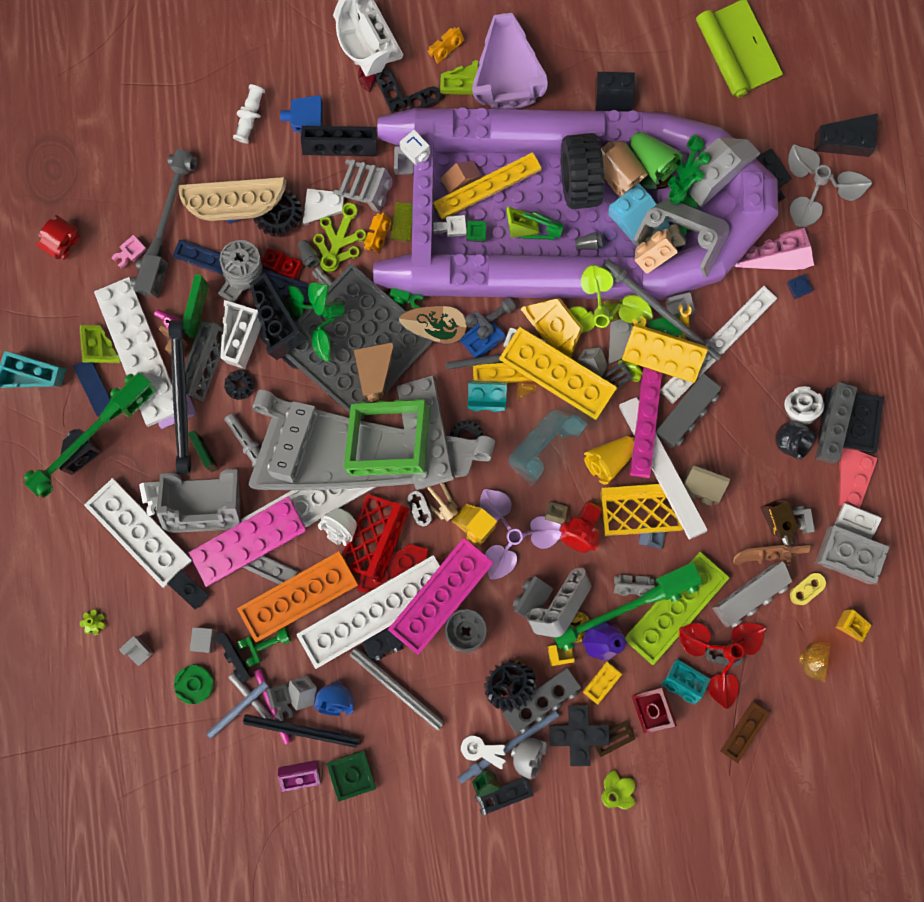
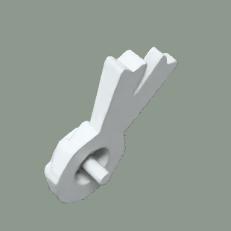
M469 736L463 740L461 752L466 759L476 761L482 757L500 769H503V764L506 763L505 759L494 755H506L504 751L505 745H485L483 740L476 736Z

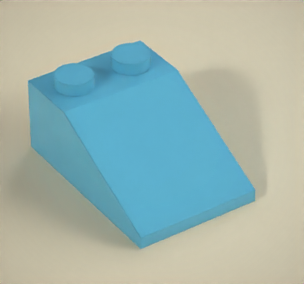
M638 183L609 206L608 215L635 244L633 239L646 213L656 203ZM665 220L661 226L653 228L652 231L668 230L670 224Z

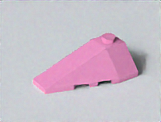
M805 228L780 234V238L774 241L768 239L760 247L752 246L737 262L735 267L797 270L814 266L811 245Z

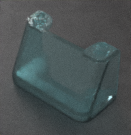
M560 409L551 410L510 454L508 459L509 466L533 487L544 471V465L537 457L538 454L557 434L563 439L570 435L578 438L588 424L577 415Z

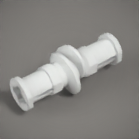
M251 84L249 85L250 91L245 101V107H241V110L237 111V115L240 117L236 135H233V139L245 144H249L248 138L251 129H253L254 119L261 118L257 110L260 107L259 103L262 94H265V89Z

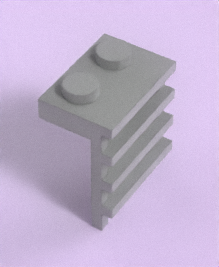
M346 159L345 163L349 165L340 191L334 190L333 193L338 196L368 203L373 211L380 212L386 203L387 192L392 187V177L386 168H378L375 165L370 166L364 162L359 163L355 160ZM359 167L351 191L346 193L355 168ZM366 170H370L361 194L357 196L356 194Z

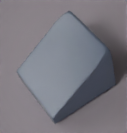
M665 532L640 534L639 545L662 549Z

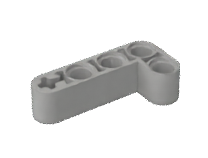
M576 568L570 572L548 609L534 608L527 613V620L535 634L559 637L566 632L592 587L584 568Z

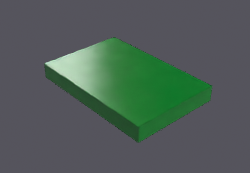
M199 274L194 275L183 317L184 332L189 338L193 339L197 335L209 289V284Z

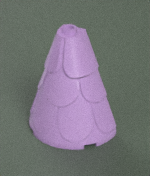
M513 13L494 15L472 86L473 95L480 104L485 105L486 103L491 105V109L515 110L527 107L535 103L537 97H542L545 94L548 86L547 75L538 62L535 52L528 43L526 35Z

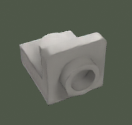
M804 506L792 508L793 515H799L800 517L798 519L799 530H802V534L815 532L811 509H805Z

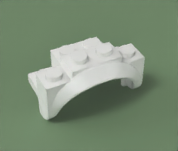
M374 0L338 1L333 16L336 20L339 43L343 51L354 61L355 65L361 66L366 76L380 73L386 63L402 59L403 53Z

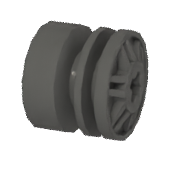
M469 609L459 610L453 613L447 620L445 627L446 639L449 645L457 652L464 654L473 653L480 649L485 642L487 634L486 623L476 611ZM463 628H465L466 630L470 629L469 637L466 635L462 636Z

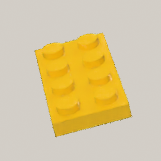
M634 323L622 360L695 383L708 347Z

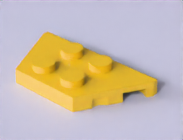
M560 298L521 308L522 312L548 345L567 357H572L583 327Z

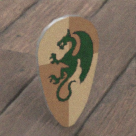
M448 306L416 308L407 311L399 317L400 324L413 334L443 344H453L459 341L464 336L467 328L463 314L459 310Z

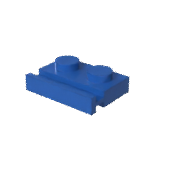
M493 321L490 322L493 326V334L489 335L486 339L481 340L477 336L479 334L477 330L481 327L479 324L460 339L461 344L465 346L474 358L482 357L506 338L505 334Z

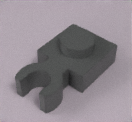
M287 683L267 689L266 692L271 709L277 708L276 719L278 721L284 720L283 712L286 713L287 719L293 717L292 710L287 706V704L292 703Z

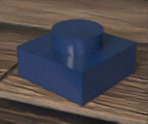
M805 274L786 283L794 300L813 291Z

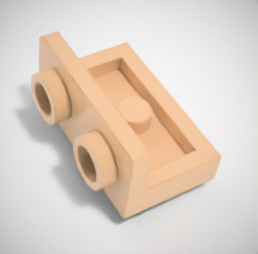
M667 229L658 231L646 243L642 242L637 246L635 261L645 273L651 272L677 253V249L671 243V233Z

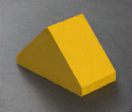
M844 610L836 628L863 642L872 625L856 611Z

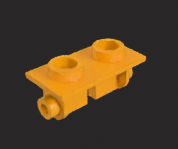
M455 27L450 28L441 36L442 42L437 40L433 45L429 46L427 52L431 57L434 55L437 64L464 41L459 27L457 29Z
M377 213L373 217L369 229L375 232H368L363 243L365 245L364 249L369 251L373 249L377 254L380 253L381 248L384 246L387 232L391 228L392 220L385 213H382V215Z

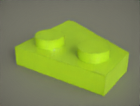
M478 60L472 61L471 65L464 68L460 66L453 71L442 73L440 82L441 94L473 95L472 86L478 70Z
M100 325L80 326L82 362L120 363L119 355L112 348L113 344L105 336V332Z

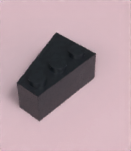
M878 113L821 125L815 133L814 151L869 157L876 149Z

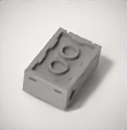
M833 525L827 527L815 563L869 585L877 584L879 578L877 576L881 573L886 558L885 554L888 553L889 547Z

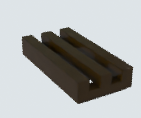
M627 721L609 729V735L623 727L626 729L610 738V743L627 734L629 737L603 751L600 748L604 746H595L600 757L635 740Z

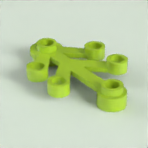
M346 203L342 207L344 217L337 235L334 233L329 217H323L320 220L321 227L325 229L332 244L330 252L324 244L325 238L322 234H316L313 238L315 245L319 247L322 254L320 265L326 272H333L338 268L340 262L349 258L357 259L360 255L359 249L355 246L337 255L340 248L356 241L363 242L366 239V232L362 229L344 238L351 219L357 216V208L352 203ZM352 210L353 214L348 215L347 211ZM329 221V224L324 226L323 222ZM363 233L364 237L358 238L357 235ZM319 237L322 238L320 243L316 242V239ZM356 250L357 254L351 255V251ZM328 261H333L331 266L326 265Z

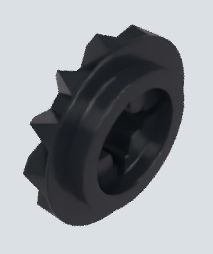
M237 369L230 372L227 378H225V391L233 399H246L254 391V379L245 370ZM242 378V384H244L246 388L239 387L236 390V385L233 382H239Z

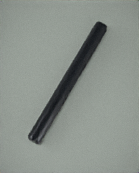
M245 714L243 718V724L354 748H357L360 739L355 736Z

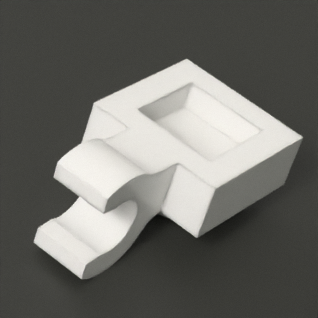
M465 215L447 216L446 222L433 223L434 234L447 232L448 237L466 236L467 234Z

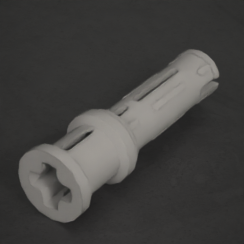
M231 413L224 420L243 446V453L248 455L254 468L260 452L259 444L252 441L236 417V414Z

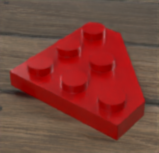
M411 544L405 546L391 555L381 582L361 574L357 591L369 593L426 560L428 549Z

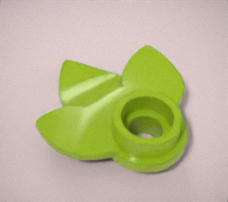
M615 770L608 773L604 779L605 790L601 797L603 804L608 808H631L636 803L634 798L630 796L635 789V780L631 778L620 780ZM610 794H613V795H614V797H615V800H614V801H611V800H610V798H609Z

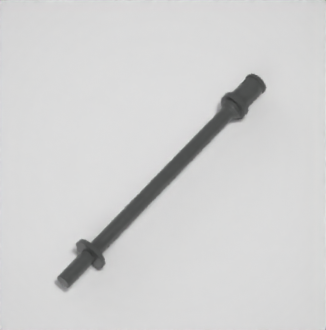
M610 258L603 263L601 267L607 269L612 274L615 282H623L694 343L707 346V353L716 361L720 359L721 354L710 346L711 340L709 338L705 340L700 338L627 276V270L621 269Z

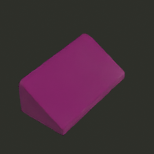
M317 761L279 767L278 780L281 791L286 792L321 785Z

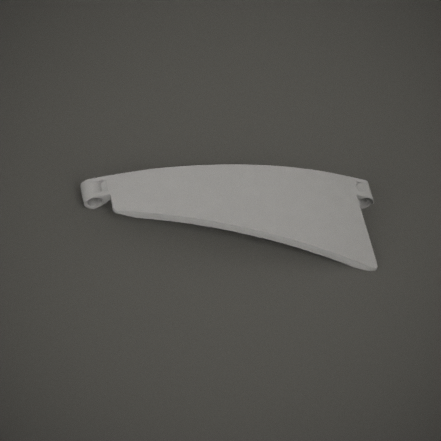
M258 390L252 409L257 413L272 418L249 481L251 488L257 490H331L414 483L412 474L350 476L344 470L349 418L317 410L318 416L295 482L291 483L272 478L267 469L268 462L273 458L274 445L280 439V429L286 422V412L289 407L291 408L292 403L277 398L269 391ZM360 421L356 461L409 459L404 429ZM446 436L454 478L467 476L473 460L490 461L495 440L487 436H479L475 440Z

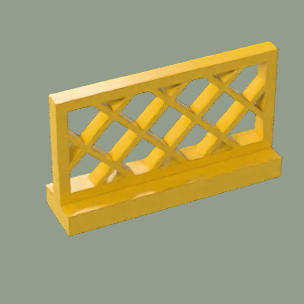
M660 484L601 488L600 499L602 501L605 536L682 531L683 527L673 512V508L669 509L662 503L667 497ZM647 499H653L658 503L652 511L643 504ZM628 500H633L638 504V507L633 512L624 506ZM614 501L619 505V508L612 513L607 509L606 502ZM659 506L669 512L663 520L654 513ZM640 507L649 513L644 521L635 515ZM621 508L630 515L625 522L615 516ZM671 514L677 519L678 526H669L664 521ZM651 515L660 522L656 528H651L645 523ZM631 517L640 523L637 529H631L626 525ZM612 518L621 524L618 530L609 531L608 523Z

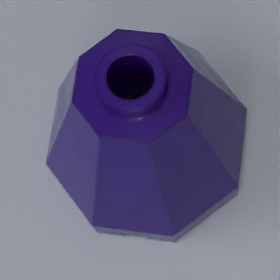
M606 621L584 631L586 633L585 637L582 638V644L589 657L607 661L625 649L626 640L617 623Z

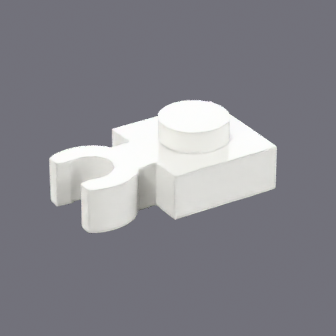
M145 482L139 486L143 503H148L147 514L151 516L155 514L154 509L157 513L159 482Z

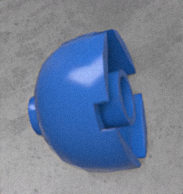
M331 682L330 685L322 687L317 693L314 710L319 708V713L330 716H339V712H346L345 716L350 715L354 712V696L347 687L342 686L341 682Z

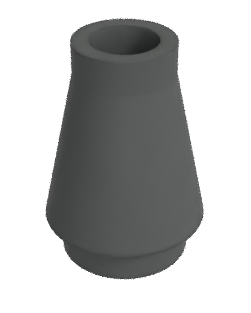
M593 232L580 238H575L576 250H599V248H603L601 233Z
M307 240L300 241L297 246L303 265L308 269L318 266L320 255L310 246Z

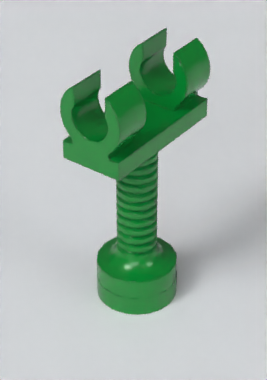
M284 627L278 630L276 636L257 645L254 644L252 637L237 642L238 650L249 646L253 657L243 661L245 667L248 668L262 662L259 651L279 642H282L283 645L291 642L287 629Z

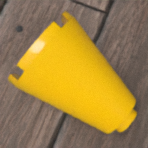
M624 436L584 453L586 455L584 462L593 476L597 475L600 478L598 480L600 483L605 485L611 482L632 458L634 438Z

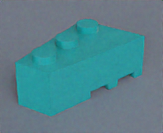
M4 351L0 363V388L61 387L66 368L18 353Z

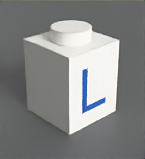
M415 130L400 141L401 150L415 165L419 162L423 163L428 159L430 147Z

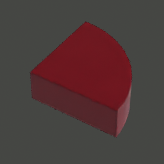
M360 67L358 71L360 85L364 90L370 92L376 80V74L366 76Z

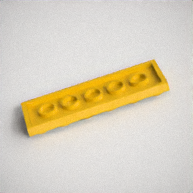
M521 327L517 329L499 358L500 361L594 420L598 419L617 389L613 384Z

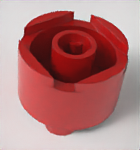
M55 215L56 219L54 221L49 219L38 235L41 240L40 243L36 241V246L57 260L60 258L65 260L70 253L69 248L72 244L76 245L81 236L78 234L77 227L60 216Z

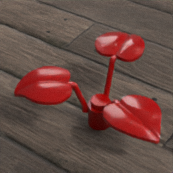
M692 623L680 627L679 640L687 653L692 656H702L706 648L723 650L724 657L730 661L723 669L721 675L712 676L708 684V692L711 698L724 709H729L737 698L739 684L734 675L725 674L732 664H735V660L742 658L743 655H754L759 651L766 627L755 623L739 624L731 632V638L735 643L727 646L709 645L711 634L703 624Z

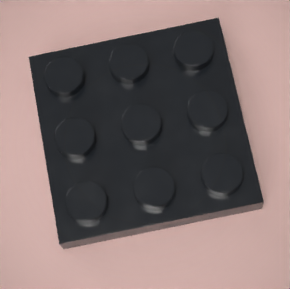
M828 387L824 391V409L821 414L818 443L832 388ZM856 392L843 448L872 454L877 453L884 397Z

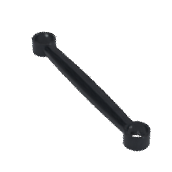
M170 320L168 332L171 340L172 393L177 446L176 472L177 474H190L191 458L188 455L187 389L182 340L184 338V324L182 320Z

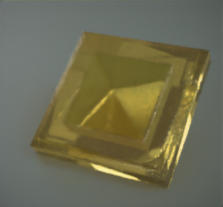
M519 382L516 398L520 399L535 393L537 386Z

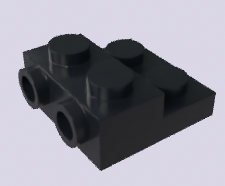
M389 627L363 641L369 659L374 658L375 661L386 657L385 653L390 650L395 653L404 649V643L388 630Z

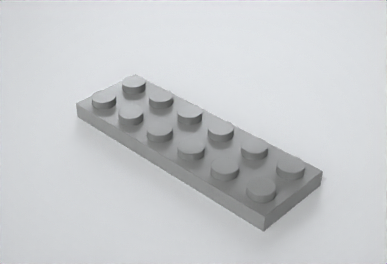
M432 375L397 386L399 400L413 401V399H422L430 407L425 473L412 474L414 487L416 490L454 480L435 378ZM418 412L402 413L409 459H414Z

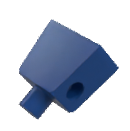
M321 95L291 100V110H280L281 121H291L292 130L301 133L302 126H322L323 101Z

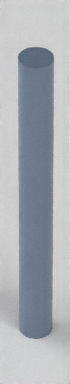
M264 680L214 725L206 733L207 736L212 739L269 687L268 682Z

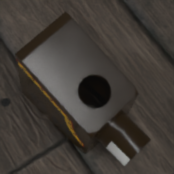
M777 499L761 506V511L773 536L781 537L784 545L795 543L796 541L792 533L798 530V526L789 501Z

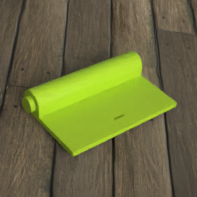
M740 0L714 13L712 10H707L696 17L697 24L733 97L741 98L748 91L783 76L747 0Z

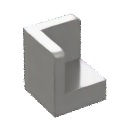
M395 147V175H413L414 163L403 153L401 147Z
M690 292L669 297L665 302L667 310L673 315L677 313L682 315L678 309L679 305H682V311H686L688 308L687 304H689L692 309L689 315H692L695 311Z
M601 347L584 349L578 358L580 365L602 377L608 367Z
M192 627L190 651L213 653L216 629Z
M133 636L119 649L123 655H128L137 666L142 665L153 654V651L139 636Z
M307 675L290 680L288 690L292 701L291 704L296 711L314 704L317 687Z

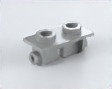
M629 575L614 577L615 587L613 593H618L622 596L634 594L642 597L644 593L655 588L654 579H650V577L636 576L635 582H632V576Z

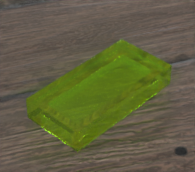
M396 202L391 240L410 242L413 204Z

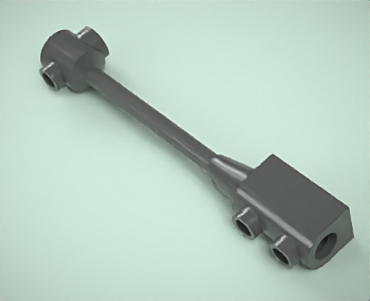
M176 149L174 155L170 154L168 156V165H171L170 168L174 172V177L156 236L146 254H144L143 259L137 260L136 269L139 270L137 277H132L130 283L134 288L133 291L154 298L159 297L169 264L161 258L162 240L182 175L188 174L189 171H195L197 167V158L190 152Z

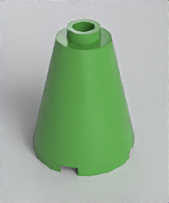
M637 132L630 139V147L656 184H659L658 180L660 179L662 181L666 180L677 169L678 165L676 162L678 159L681 161L683 159V154L680 151L645 132Z

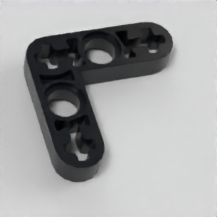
M383 69L382 72L376 74L378 87L391 114L398 112L396 111L397 107L402 109V111L407 110L405 103H408L409 109L430 108L441 101V92L434 86L403 98L392 73L388 69ZM381 76L387 77L388 86H386ZM388 91H395L397 93L396 97H387ZM430 93L436 95V99L430 97ZM412 100H420L421 105L413 107L411 105Z

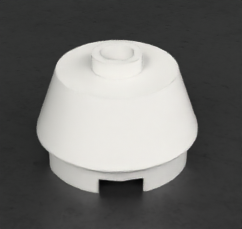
M805 386L795 388L786 397L784 403L785 410L790 419L805 425L814 422L824 409L821 394H817L810 390V387Z
M335 508L321 517L318 527L320 530L324 528L328 534L327 538L337 545H340L342 542L346 546L353 539L357 523L349 512Z

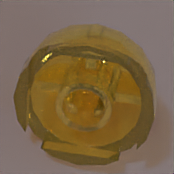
M815 641L807 645L805 652H800L799 663L803 664V671L811 679L817 681L826 680L831 643Z

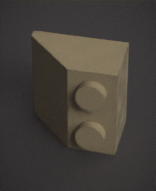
M693 465L686 470L682 483L691 499L698 498L702 500L701 503L712 506L720 502L730 479Z

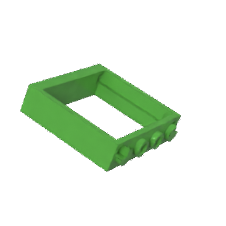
M413 399V401L395 400L394 402L377 401L376 403L359 402L358 404H351L344 470L350 476L425 473L430 407L426 401ZM418 412L414 459L356 461L361 415Z

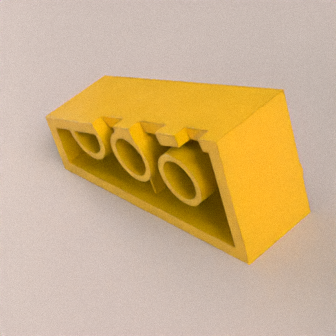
M467 503L451 520L467 534L466 538L472 544L476 545L478 543L480 546L493 532L497 521L484 509L468 505Z

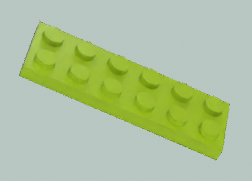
M701 552L690 562L694 563L701 578L700 590L691 594L686 591L681 594L682 598L671 602L670 599L655 602L624 637L626 642L651 665H654L679 637L680 627L689 625L729 579L722 570Z

